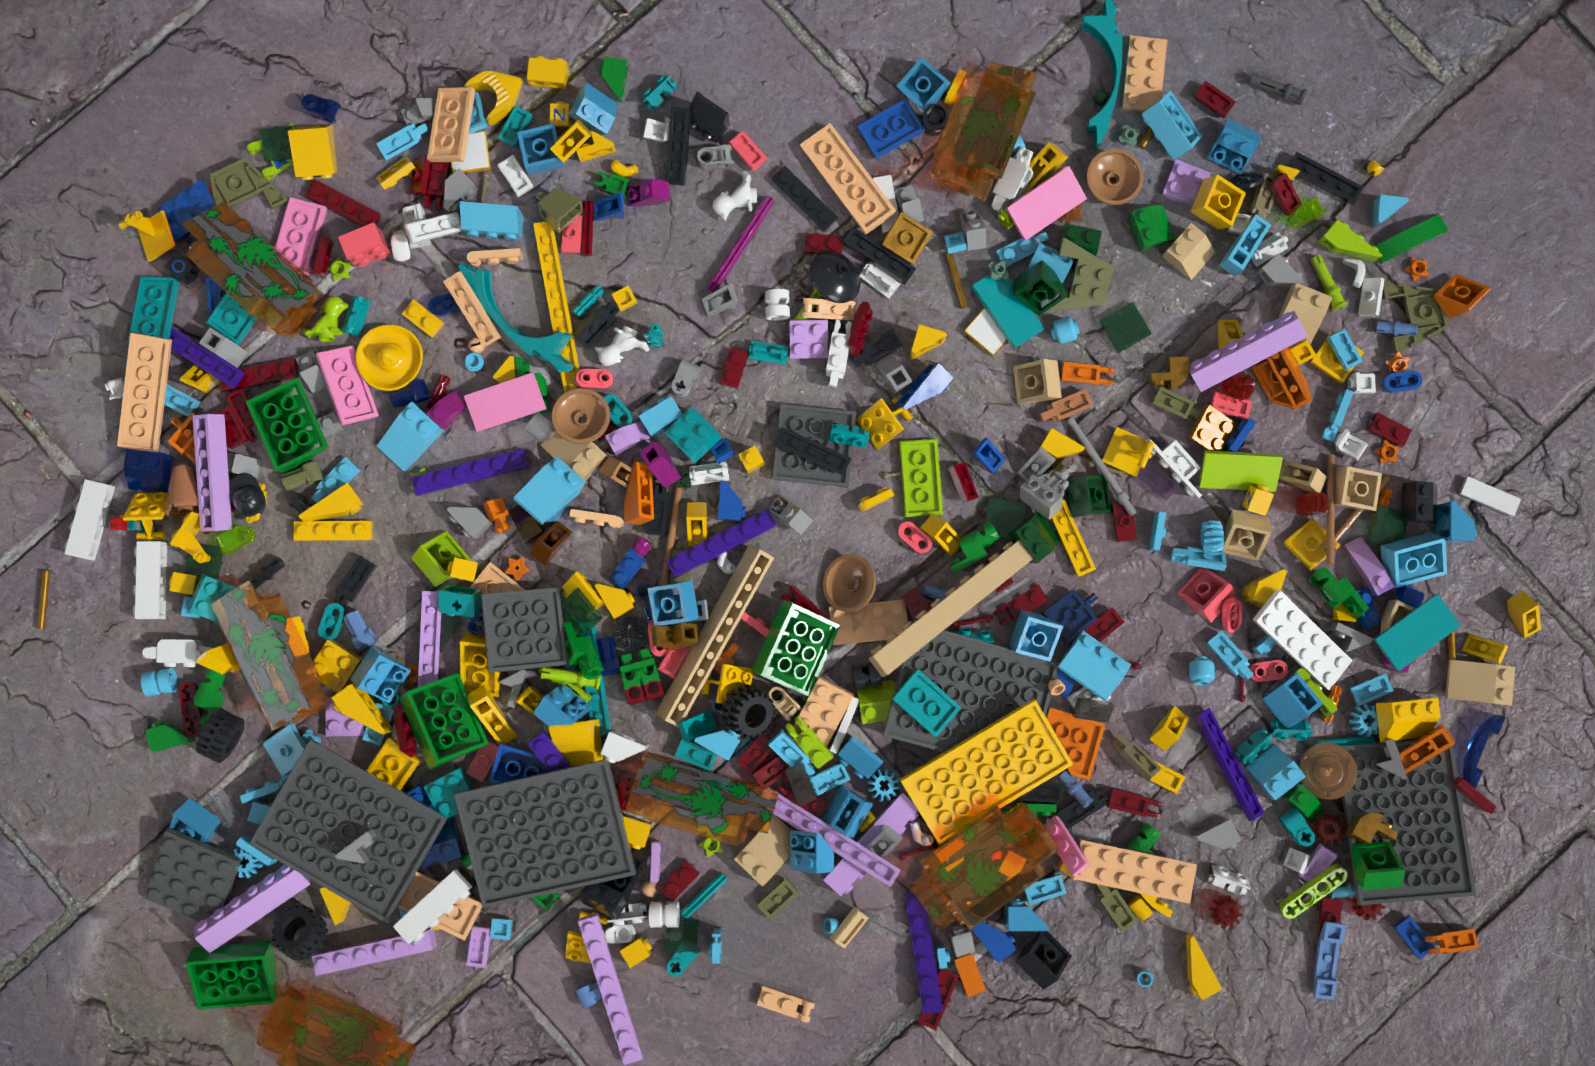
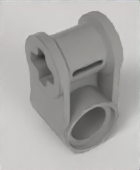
M730 145L701 148L697 153L698 166L703 170L732 167L734 165V162L731 161L730 153L732 147ZM709 156L711 159L704 162L701 160V157Z
M684 359L681 361L672 382V390L676 397L685 398L688 396L700 373V366ZM682 385H684L685 389H681L680 391H678L677 386L681 387Z

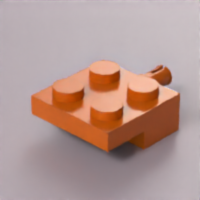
M192 413L184 423L177 417H174L171 420V424L176 426L178 430L167 442L196 464L193 415L198 414Z

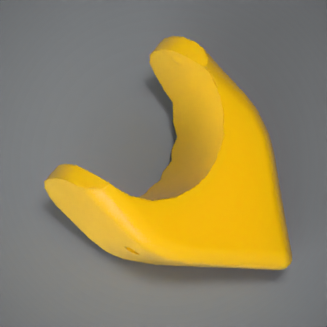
M483 71L470 79L464 87H472L475 92L486 90L497 95L496 106L486 118L489 125H495L514 109L523 79L505 73Z

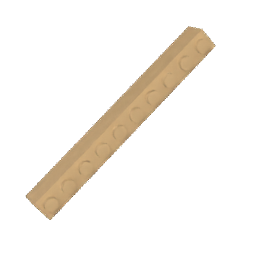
M1010 541L1002 547L1004 551L1001 554L996 552L988 558L989 563L987 565L981 564L973 570L975 572L973 576L967 575L959 581L961 585L958 588L953 586L945 592L946 597L944 599L938 598L930 604L932 607L926 612L924 609L917 614L915 622L911 623L909 621L901 627V633L898 635L894 633L886 639L887 644L883 647L878 645L871 651L873 655L868 659L880 675L884 677L890 674L1029 563L1033 558L1020 541L1015 543Z
M748 546L698 636V643L692 646L655 713L663 720L677 727L678 723L684 721L774 557L754 546Z

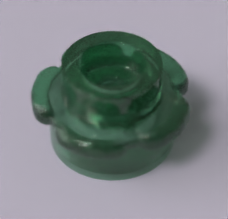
M1105 89L1097 90L1092 99L1094 105L1103 107L1108 100L1109 93L1105 92Z
M682 472L679 485L680 488L684 487L685 491L688 488H692L689 473Z

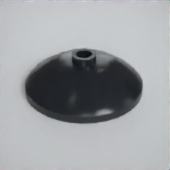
M822 251L812 259L809 268L810 278L816 290L824 298L835 303H847L858 295L861 286L860 276L855 265L846 256L835 251Z

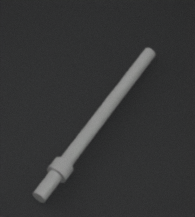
M1070 418L1067 421L1068 425L1116 494L1119 504L1124 506L1130 516L1137 513L1130 503L1127 493L1123 492L1074 418Z

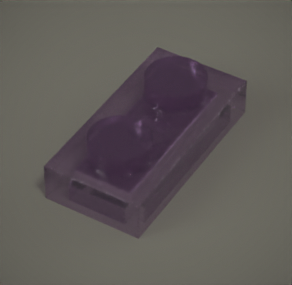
M1149 461L1145 469H1142L1137 475L1165 500H1168L1180 486L1152 461Z

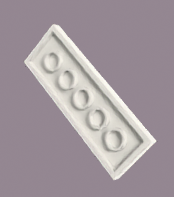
M1275 590L1253 618V621L1303 669L1309 672L1324 689L1330 690L1352 662V659L1280 590Z

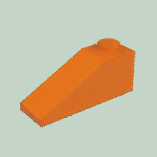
M636 461L633 465L624 501L625 523L642 525L654 520L652 472L646 463Z
M1443 723L1424 734L1399 753L1405 773L1410 772L1455 744V738Z

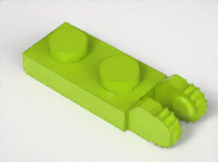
M1303 668L1298 669L1294 674L1298 673L1323 704L1319 709L1329 718L1338 710L1336 703L1330 697H1326L1319 684L1310 679L1309 672Z
M797 716L795 721L803 730L802 732L798 733L790 723L786 724L785 727L816 768L819 769L833 758V754L813 729L800 716Z

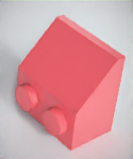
M1203 567L1177 592L1197 614L1210 623L1222 612L1224 601L1237 596L1229 582Z

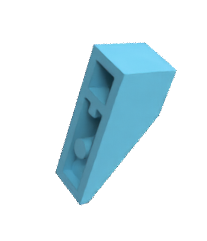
M1255 214L1227 251L1219 266L1233 276L1243 271L1271 224Z

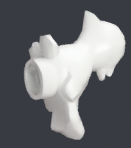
M745 170L742 171V184L735 189L732 195H728V191L722 192L713 202L714 212L725 221L734 208L747 206L748 210L752 211V203H757V188H750L751 176Z
M624 326L622 330L614 327V331L617 334L610 345L595 347L599 362L604 366H611L621 362L620 359L624 357L620 355V352L629 351L633 348H641L646 352L649 351L646 341L635 338L638 332L627 326Z

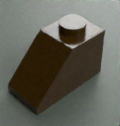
M520 505L508 511L525 542L531 543L545 533L538 521Z

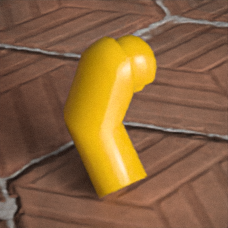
M618 160L611 162V170L616 175L628 177L639 173L636 164L626 167Z

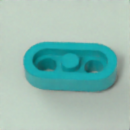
M610 394L604 397L607 404L610 402L615 403V406L609 408L610 419L617 427L621 428L633 423L632 414L617 396ZM623 416L627 417V421L624 423L620 421Z
M331 603L326 607L318 628V635L321 639L327 641L338 637L344 621L343 617L346 616V610L341 604ZM336 609L339 611L338 616H334V611ZM328 628H332V634L330 635L327 633Z

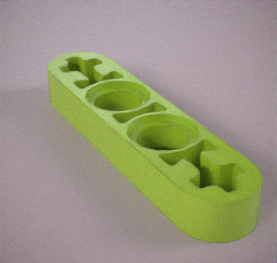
M1339 864L1331 865L1285 898L1279 905L1280 912L1288 919L1297 917L1343 884L1348 877L1347 871ZM1320 882H1326L1323 889H1317V885ZM1303 894H1310L1308 900L1301 901V896ZM1290 906L1292 910L1288 911L1287 907Z

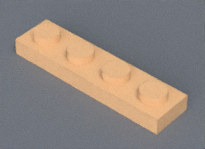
M459 271L444 280V284L477 337L481 340L483 346L486 347L500 339L501 335L462 272Z

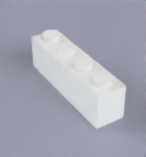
M85 479L80 488L81 496L75 506L76 514L70 524L71 532L69 539L65 542L64 554L95 561L115 486Z
M161 541L137 542V546L134 549L136 565L134 567L136 585L133 587L135 596L133 614L135 619H165L167 543Z
M457 869L454 870L393 927L408 944L413 941L415 943L419 942L425 936L423 932L428 927L433 929L440 922L438 918L443 913L447 916L455 908L453 905L458 900L462 902L471 894L468 890L472 886Z

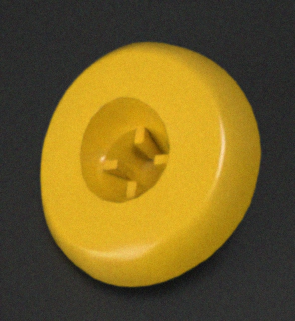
M383 325L370 330L363 336L356 350V364L361 376L369 385L379 390L393 391L405 387L417 376L422 366L423 352L419 340L409 330L396 325Z

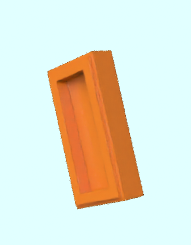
M969 953L955 958L954 962L967 997L986 991L973 954Z

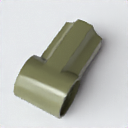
M317 461L304 464L300 469L282 475V482L287 491L304 485H314L324 480Z

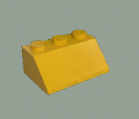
M1417 698L1376 703L1380 742H1386L1391 739L1397 741L1420 738L1434 729L1440 719L1438 698Z

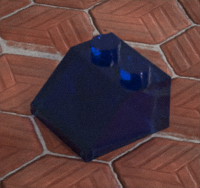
M126 449L123 468L128 489L168 493L173 456L166 453Z

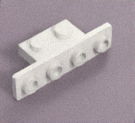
M1146 439V440L1144 441L1146 444H1147V441L1153 442L1151 439ZM1173 440L1162 451L1155 444L1151 454H1156L1160 458L1158 462L1165 469L1169 468L1173 474L1171 476L1177 483L1182 482L1186 487L1184 489L1190 497L1200 498L1202 495L1188 479L1201 467L1176 440Z

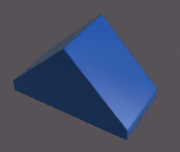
M986 437L970 455L993 474L1005 460L1003 455Z

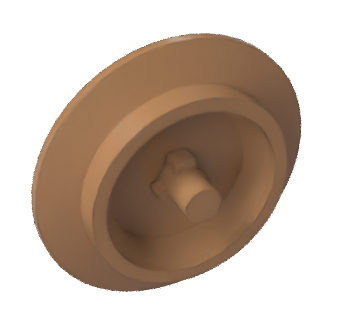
M1319 743L1312 746L1303 755L1299 766L1306 776L1301 780L1303 785L1314 796L1321 799L1332 800L1346 795L1354 786L1357 777L1356 763L1351 754L1342 746L1334 743Z

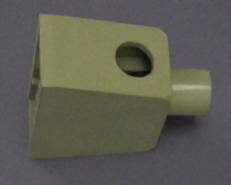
M558 188L553 189L548 194L540 191L535 197V201L538 202L540 217L558 233L583 213L582 199Z

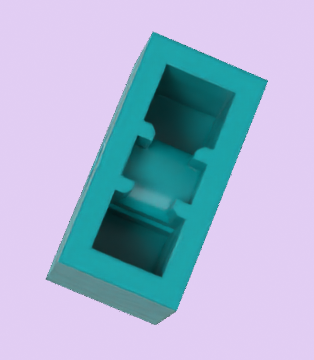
M446 585L438 590L439 613H446L447 616L460 615L466 619L475 618L482 612L480 595L483 594V589Z

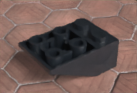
M632 856L636 869L635 875L585 886L580 893L583 904L617 920L629 900L644 861Z

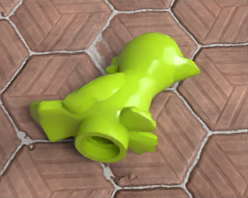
M330 296L321 307L320 313H325V315L316 322L314 327L302 329V334L310 339L319 336L320 342H333L335 336L343 335V332L338 329L337 319L350 306L344 303L340 297Z

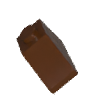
M555 522L536 541L529 555L545 566L555 557L572 534V531L560 522Z

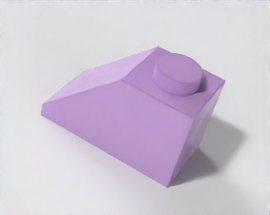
M642 421L621 427L606 435L616 456L650 439Z

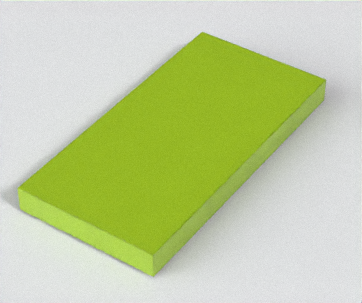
M938 440L899 441L904 518L930 516L932 513L936 516L943 515Z
M1205 450L1199 487L1248 490L1250 485L1257 487L1258 484L1269 487L1268 491L1276 492L1283 456L1281 454Z

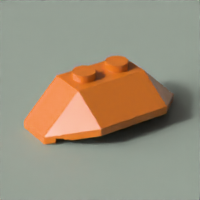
M1288 347L1252 365V370L1270 402L1295 410L1312 401L1308 382Z

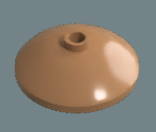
M1109 149L1099 153L1091 161L1086 174L1087 185L1092 195L1108 205H1122L1134 199L1141 190L1144 179L1142 166L1136 157L1121 149ZM1109 179H1114L1115 183H1110Z
M584 388L573 389L563 394L556 401L552 411V422L556 432L566 441L575 444H586L595 441L604 434L610 422V410L605 399L597 392ZM580 419H586L584 423L579 422Z
M853 554L843 555L835 559L827 568L823 579V591L828 603L835 609L843 612L858 611L867 605L876 587V576L871 564L863 557Z

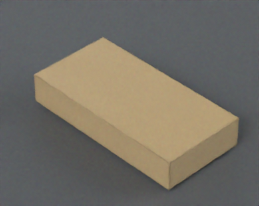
M854 907L830 939L845 949L868 920V917Z

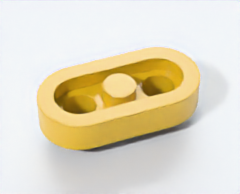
M959 69L946 95L945 104L951 106L952 103H957L960 96L958 91L960 87H965L969 78L966 76L967 72Z
M884 487L876 492V496L870 498L868 495L860 499V504L857 505L860 512L866 511L894 497L892 489L888 490L887 487Z

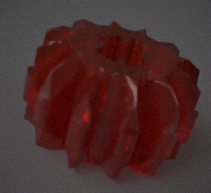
M1244 371L1223 380L1221 385L1223 387L1222 391L1227 393L1226 397H1232L1233 400L1238 399L1240 402L1243 399L1248 400L1256 387L1255 379L1251 378V374H1245Z
M1316 492L1297 496L1294 505L1298 515L1308 516L1325 513L1328 511L1329 502L1326 494Z
M1324 813V820L1318 815L1316 818L1320 823L1312 822L1313 826L1318 827V829L1312 830L1314 834L1319 833L1315 840L1318 841L1323 837L1322 845L1324 846L1327 840H1329L1330 846H1334L1333 839L1340 844L1341 840L1338 838V835L1346 836V834L1340 832V830H1345L1346 826H1338L1343 820L1339 818L1335 821L1336 814L1334 813L1330 819L1328 814ZM1328 824H1331V828L1334 831L1333 833L1329 832L1330 834L1328 835L1324 827H1328Z
M1220 895L1219 902L1215 899L1212 900L1215 907L1210 906L1209 910L1214 911L1210 914V918L1215 919L1214 924H1221L1223 929H1226L1227 925L1231 929L1234 928L1233 922L1240 924L1237 918L1243 917V914L1238 911L1242 910L1243 906L1237 905L1239 900L1236 898L1232 899L1230 895H1227L1225 898ZM1225 908L1229 911L1228 915H1225L1223 912Z
M1357 898L1351 899L1352 902L1356 903L1351 907L1353 910H1357L1356 915L1358 917L1362 916L1367 921L1369 918L1376 920V914L1383 916L1380 910L1386 909V906L1382 904H1370L1369 907L1357 905Z

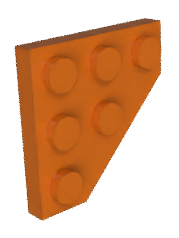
M1049 707L1046 718L1073 763L1072 766L1067 768L1069 774L1090 780L1106 724Z

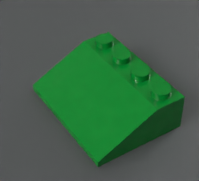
M300 378L293 379L246 401L275 471L286 473L303 465L329 448Z
M783 600L752 671L809 696L841 625Z
M459 673L407 691L399 698L429 770L489 744L477 715L469 705L467 692Z
M271 941L226 944L219 946L211 953L203 946L192 947L185 963L198 1010L277 1003L275 956Z

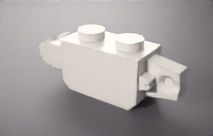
M1021 147L1014 158L1009 157V160L1005 162L1002 169L1003 172L994 184L993 192L996 196L993 200L994 202H992V207L997 212L1004 210L1011 202L1017 200L1025 192L1033 175V170L1029 167L1033 155L1031 150Z
M837 319L834 332H832L826 367V376L831 377L829 387L837 388L838 378L843 379L845 375L849 352L848 341L852 322L848 321L845 329L846 334L838 333L841 323Z
M161 639L157 643V647H146L142 650L143 657L147 659H157V663H164V667H176V663H183V667H195L196 659L206 651L214 648L203 646L200 640Z

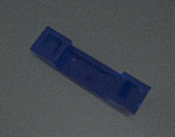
M1493 715L1488 718L1475 732L1468 745L1463 764V779L1474 788L1477 787L1483 770L1477 768V764L1489 735L1499 734L1505 720L1503 715Z

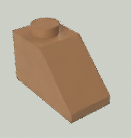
M608 455L599 472L628 489L632 468Z

